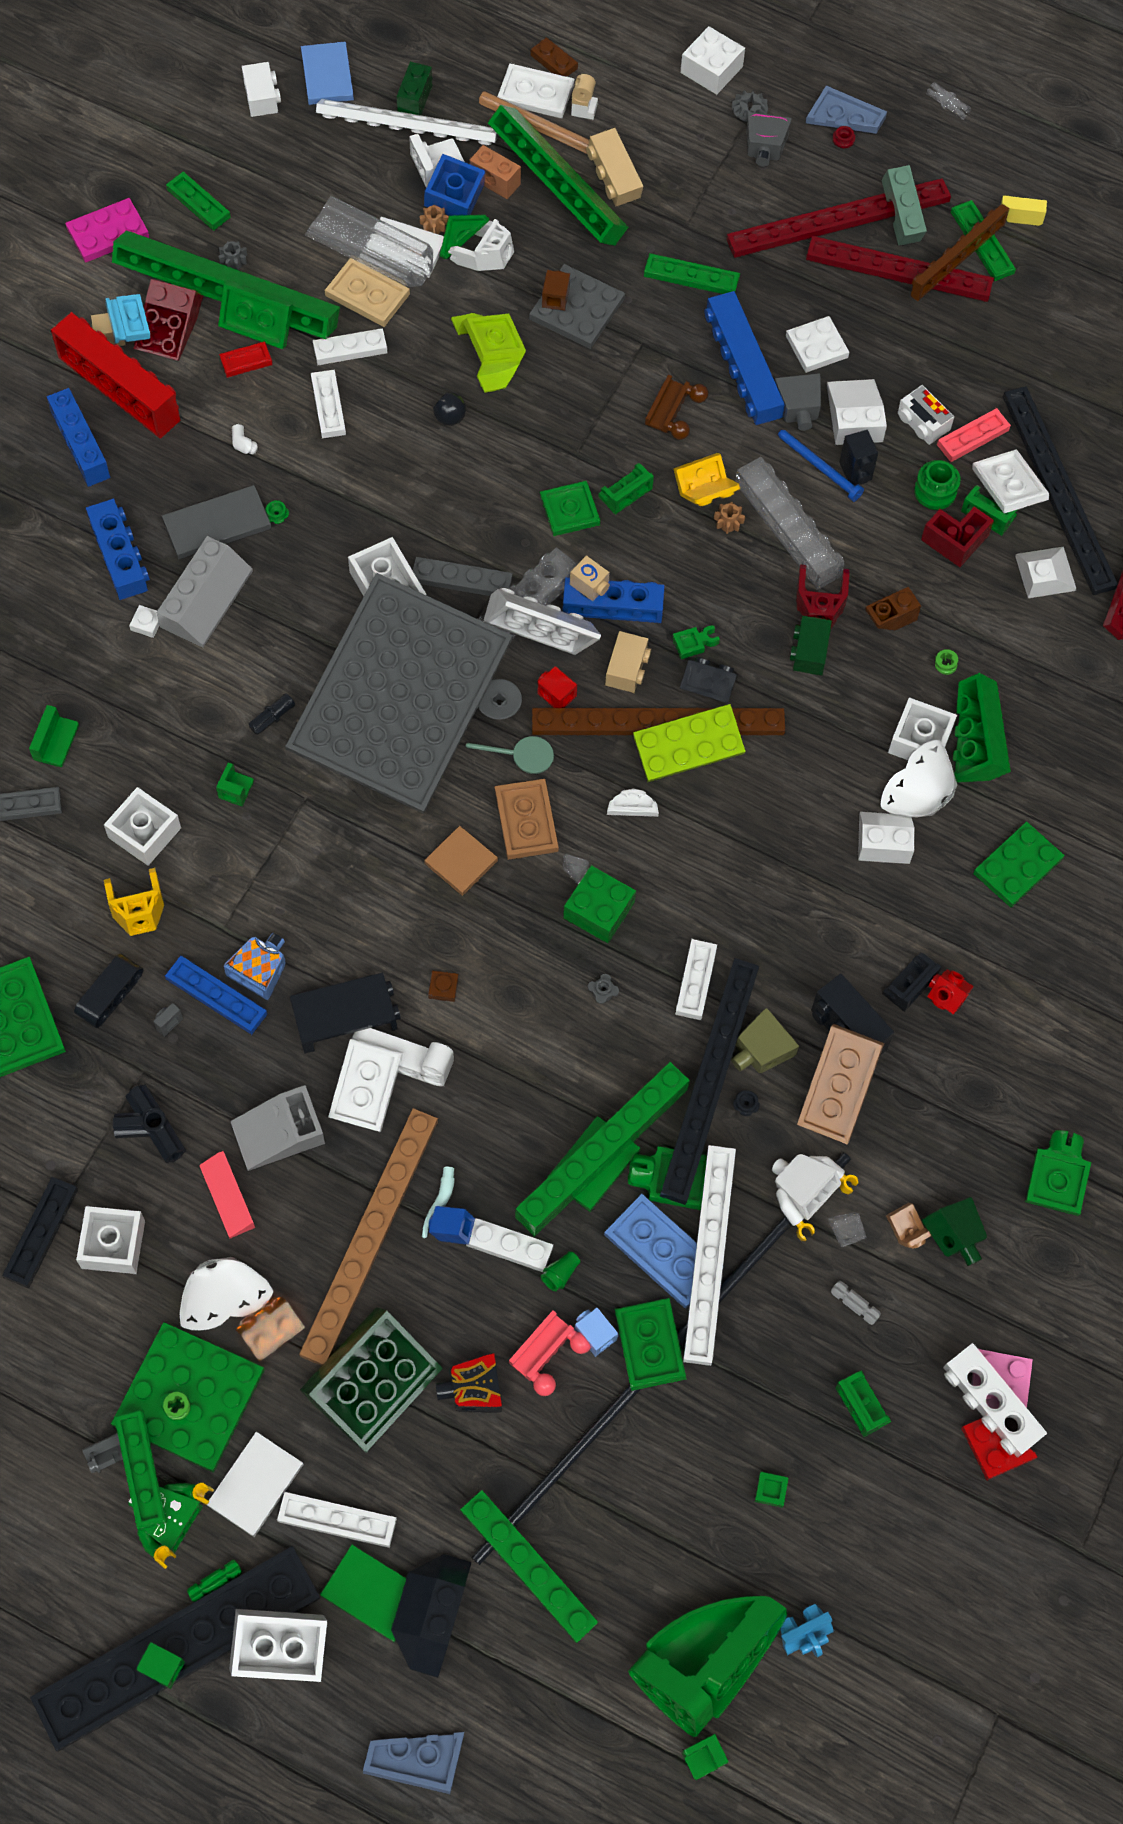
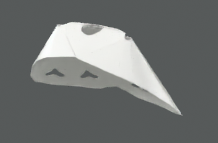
M940 740L929 741L917 748L909 757L906 769L899 771L889 780L881 798L882 809L891 814L908 817L932 816L951 800L957 787V781L947 751ZM938 746L937 752H934V751H930V750H929V749H935V747ZM923 756L924 763L916 764L920 757ZM901 779H904L903 787H896L897 784H900ZM890 795H892L894 802L888 805L887 803L888 801H890ZM945 796H948V797L945 799V801H944L943 803H941L942 799H943Z
M233 1257L206 1261L200 1264L193 1271L194 1274L191 1273L187 1280L181 1301L180 1324L183 1328L190 1330L215 1328L223 1324L230 1316L244 1317L256 1312L268 1302L273 1294V1290L266 1279ZM217 1263L214 1268H206L210 1264ZM259 1290H266V1293L262 1294L261 1298L258 1299ZM243 1300L250 1303V1305H244L242 1308H239ZM209 1313L218 1314V1317H212L210 1320H207L210 1315ZM192 1315L193 1318L197 1320V1322H194L192 1320L188 1322L187 1319H189Z

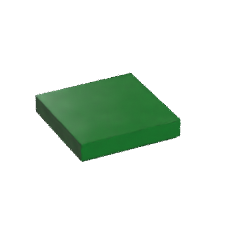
M587 481L540 491V498L553 536L600 525V518Z

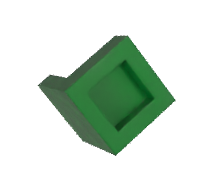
M228 762L216 786L219 799L243 806L254 783L253 778L235 772L234 764Z
M150 1642L137 1670L171 1689L185 1661Z
M715 1734L682 1751L684 1760L695 1780L725 1766L729 1762Z

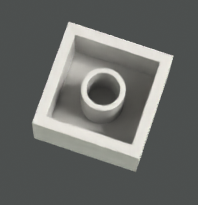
M708 26L682 54L681 73L717 95L743 67L745 48Z
M909 698L888 753L909 760V757L917 748L929 741L940 740L945 747L957 715ZM936 746L935 749H929V750H930V751L937 752L938 746ZM923 756L920 757L916 764L924 763Z
M138 787L104 824L109 839L147 866L181 829L177 814Z
M86 1206L76 1259L81 1269L136 1274L145 1219L141 1211Z

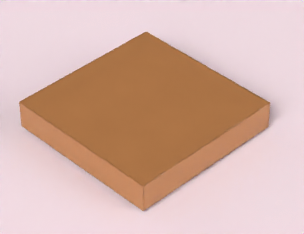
M459 826L424 862L426 866L463 896L498 861V857Z

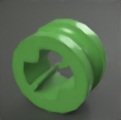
M951 650L940 651L936 656V669L946 675L956 671L958 664L957 654ZM946 658L950 659L951 665H949V663H947V666L943 665L942 659H944L945 661Z
M173 1392L165 1398L163 1408L169 1418L181 1420L189 1414L190 1402L183 1393ZM177 1399H180L184 1408H180L177 1413H173L172 1407L169 1408L170 1404H175Z

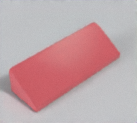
M221 1151L199 1166L230 1239L254 1229L255 1226L225 1153Z

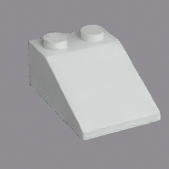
M875 380L827 382L835 445H843L846 435L867 429L874 443L883 442L887 424L884 405Z

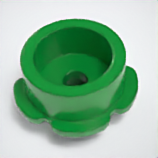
M278 500L271 501L265 509L269 521L275 524L283 523L284 519L288 518L289 510L285 507V504Z

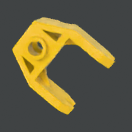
M155 868L149 869L153 890L116 899L111 879L104 880L112 917L130 936L157 929L164 908V902ZM135 907L141 908L140 910L133 911Z

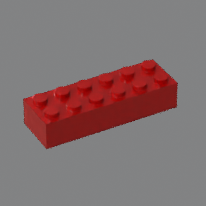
M71 312L51 329L58 358L161 439L181 421L174 389L167 384L161 383L153 372H147L135 358H130L124 354L119 345L110 343L101 331H95L91 328L83 317L79 318Z

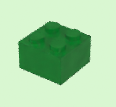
M591 865L565 904L563 918L602 941L609 943L634 905L636 890Z

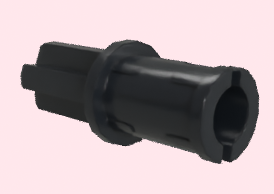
M287 693L283 694L271 706L267 705L264 707L265 710L249 723L250 729L255 734H260L272 723H278L280 721L279 718L295 706V702Z

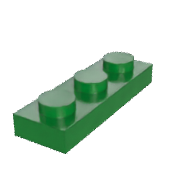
M185 172L180 173L166 184L167 191L213 231L231 218L230 211Z

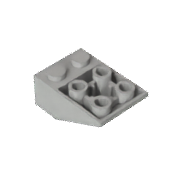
M306 1085L281 1093L230 1121L247 1171L325 1144L323 1132Z

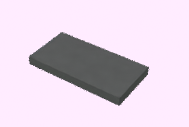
M255 485L162 515L178 559L194 555L207 536L227 544L271 529L270 521Z

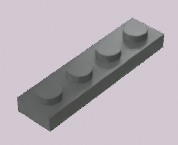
M416 557L413 567V573L422 585L491 596L497 589H510L513 579V573L421 557Z

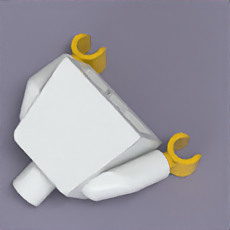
M799 1154L790 1164L780 1158L772 1167L773 1173L778 1175L775 1183L778 1188L776 1196L780 1208L790 1223L798 1227L797 1237L801 1241H806L801 1231L802 1228H807L812 1235L815 1233L814 1227L809 1223H804L802 1220L805 1218L808 1221L839 1186L843 1193L851 1194L853 1189L847 1185L846 1181H849L854 1186L858 1184L856 1176H846L844 1174L845 1171L827 1156L808 1157Z

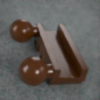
M668 375L645 418V425L665 433L670 431L677 440L685 439L690 432L689 425L685 421H673L676 419L681 404L684 403L687 395H690L693 402L702 403L708 398V389L703 384L692 386L687 381L683 385L673 381L672 376Z

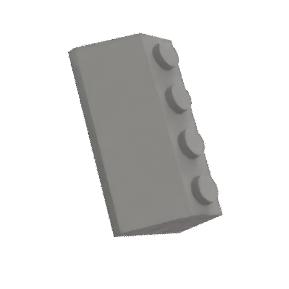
M207 536L156 612L160 628L203 648L248 580L253 569L228 545Z

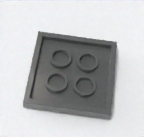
M564 264L560 271L570 273V290L566 310L543 308L541 296L530 312L529 320L591 349L624 301L625 293Z

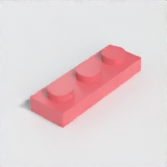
M996 408L938 440L937 446L948 460L953 462L1008 432L1011 425Z

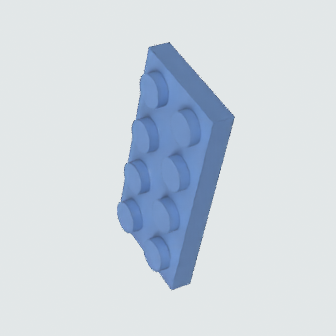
M641 1194L605 1231L604 1235L686 1309L690 1305L697 1243Z

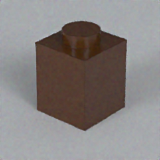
M547 270L542 292L543 308L566 310L570 290V273Z

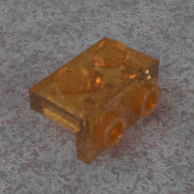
M275 1297L268 1300L263 1305V1310L256 1315L251 1314L245 1317L240 1322V1326L236 1331L260 1362L305 1329L289 1303L282 1297L278 1299Z

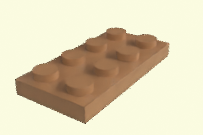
M833 1024L797 1125L848 1144L884 1043Z

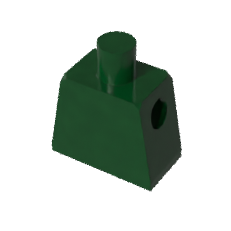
M972 1197L941 1208L922 1219L923 1224L945 1256L950 1257L961 1253L967 1266L982 1260L975 1245L984 1241L987 1238V1234Z

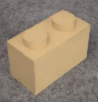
M619 631L607 669L605 686L632 693L635 692L637 684L641 685L644 678L645 670H642L643 663L648 664L651 649L647 648L648 638Z

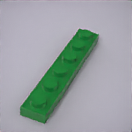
M483 1490L460 1509L461 1513L575 1643L580 1641L598 1623Z

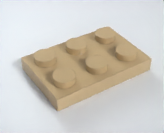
M352 258L348 260L325 289L326 297L383 327L386 326L410 295L409 288Z

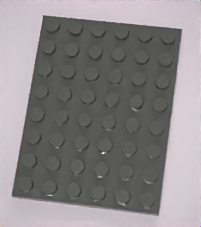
M376 572L285 746L286 750L424 814L513 639V635Z

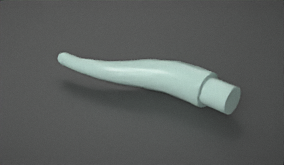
M453 1167L443 1168L439 1194L425 1218L422 1238H426L428 1235L429 1219L434 1213L435 1206L445 1207L452 1195L455 1180L453 1178Z

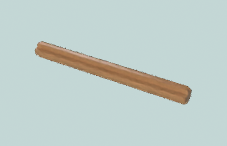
M486 91L480 95L479 103L494 111L500 105L516 108L537 131L587 154L586 148L588 147L589 139Z

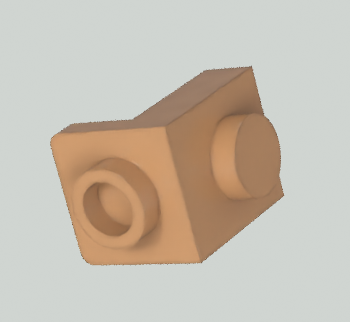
M907 1203L886 1215L900 1245L914 1249L925 1244V1239L931 1236L929 1231L924 1228L912 1203Z

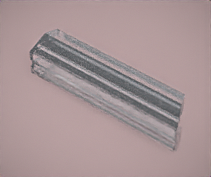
M330 196L319 216L305 233V236L408 287L422 286L426 281V277L433 270V249L428 243L333 196Z

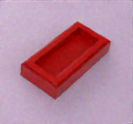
M265 341L219 354L227 378L272 365V359Z

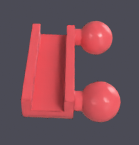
M552 1311L512 1356L509 1364L529 1381L533 1382L534 1390L537 1394L549 1396L554 1392L556 1382L550 1374L539 1373L543 1366L549 1362L551 1357L557 1353L558 1349L563 1346L567 1339L570 1340L571 1349L578 1354L588 1352L591 1346L580 1332L575 1331L571 1325L568 1326L557 1316L556 1312Z

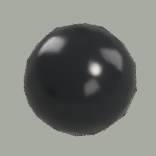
M446 392L434 405V416L438 422L454 426L465 417V402L461 396Z

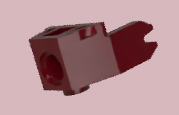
M800 564L796 608L800 611L801 615L814 618L823 616L820 619L832 620V629L846 606L849 589V569H843L840 592L838 594L807 591L805 588L806 565Z

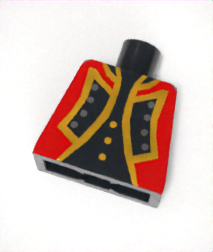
M494 1354L452 1366V1381L435 1383L437 1399L455 1398L457 1412H502Z

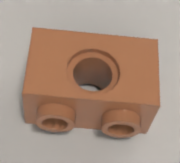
M482 145L470 159V165L485 170L484 186L508 200L521 185V166L488 147Z

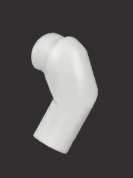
M239 424L232 426L233 447L244 454L256 453L258 445L244 436V427Z

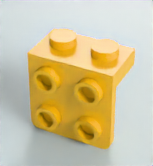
M719 453L673 469L680 496L694 504H698V506L708 505L712 502V499L717 497H730L734 495V491L740 489L739 483L726 477L722 457Z

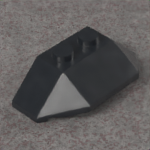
M443 1554L408 1572L391 1632L410 1670L436 1678L439 1677L472 1562Z

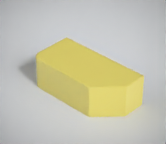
M1011 196L1002 197L1001 204L1010 208L1006 219L1008 222L1037 226L1043 224L1047 200Z

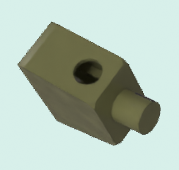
M766 1008L738 1037L736 1046L740 1053L731 1058V1061L740 1072L751 1064L758 1073H763L793 1058L797 1054L799 1045Z

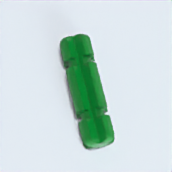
M231 1560L224 1565V1569H217L200 1580L201 1583L199 1585L196 1583L188 1588L187 1593L191 1600L196 1602L205 1597V1594H210L227 1584L230 1578L235 1579L241 1575L242 1570L237 1561Z

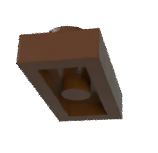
M547 37L531 49L530 56L553 74L568 77L578 69V62Z

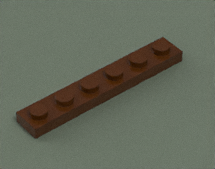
M1001 204L995 210L992 209L982 222H977L967 235H962L952 248H947L942 257L937 261H932L926 271L922 274H917L912 281L911 297L919 301L1001 229L1006 223L1010 208Z

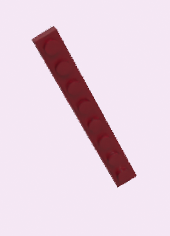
M812 236L806 258L808 261L912 284L915 276L919 273L922 274L930 265L928 262ZM954 269L932 289L988 302L994 278Z

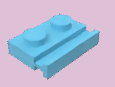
M140 294L120 296L113 300L106 298V308L115 343H119L120 340L129 342L150 339V331Z

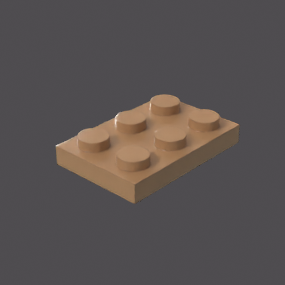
M539 779L495 786L507 860L558 852L559 847L546 780Z

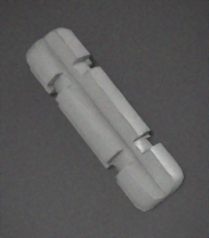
M838 1281L831 1289V1293L836 1298L843 1299V1303L859 1316L862 1314L864 1316L863 1319L873 1325L879 1319L881 1312L874 1306L870 1307L869 1302L854 1290H848L849 1286L845 1283Z

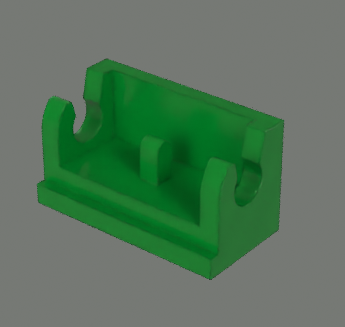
M640 463L634 465L635 468L627 476L609 488L606 486L602 487L601 492L598 493V497L615 515L653 489L654 476Z
M976 485L966 496L961 512L967 515L975 506L994 520L991 530L1003 536L1016 518L1018 509L1003 513L998 504L980 494L979 490L981 487Z
M862 1370L838 1382L835 1389L863 1437L891 1423L889 1416L886 1415L865 1379Z

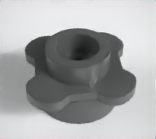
M602 974L600 979L591 981L588 984V990L593 992V996L599 1004H604L613 996L615 997L619 994V988L613 985L611 976L608 974Z

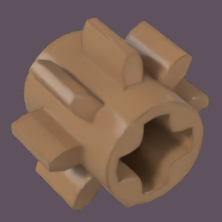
M435 205L424 208V215L420 216V224L423 225L424 230L435 234L445 232V225H447L449 218L448 215H445V208Z
M733 502L725 505L720 504L719 511L714 514V520L717 521V529L721 528L723 531H726V534L734 530L738 532L740 524H744L745 516L741 515L742 507L736 506Z

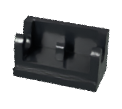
M920 952L882 994L905 1012L929 986L937 973L939 974L942 966L938 963L936 964L928 956Z

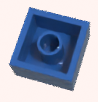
M442 154L425 190L424 206L435 205L445 208V214L448 216L471 215L484 187L485 170Z

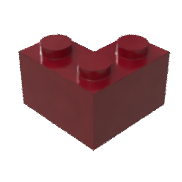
M975 506L961 522H958L939 509L925 524L921 541L958 567H961L989 536L994 520Z

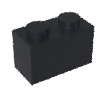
M868 429L846 435L844 438L839 463L846 479L853 485L865 484L873 478L878 451Z

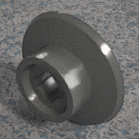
M495 679L490 682L478 708L484 715L492 719H506L513 716L519 710L522 703V695L518 687L512 682L504 679ZM501 700L503 703L497 705L496 701Z

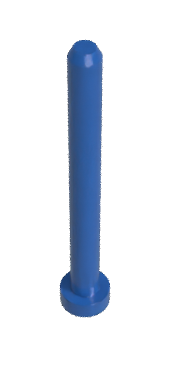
M781 430L778 433L781 440L849 493L848 498L851 501L855 502L864 492L862 486L859 484L854 486L786 430Z

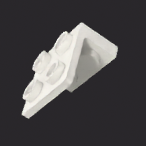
M419 134L409 136L410 154L426 188L442 154L464 162L454 139H448L427 146L426 142L421 141Z

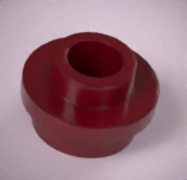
M840 126L833 133L832 140L840 148H849L855 142V134L850 127Z

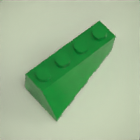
M981 673L975 674L960 681L958 687L957 714H959V724L955 726V736L958 737L957 750H954L953 761L956 762L954 775L957 783L990 781L1011 772L997 681Z

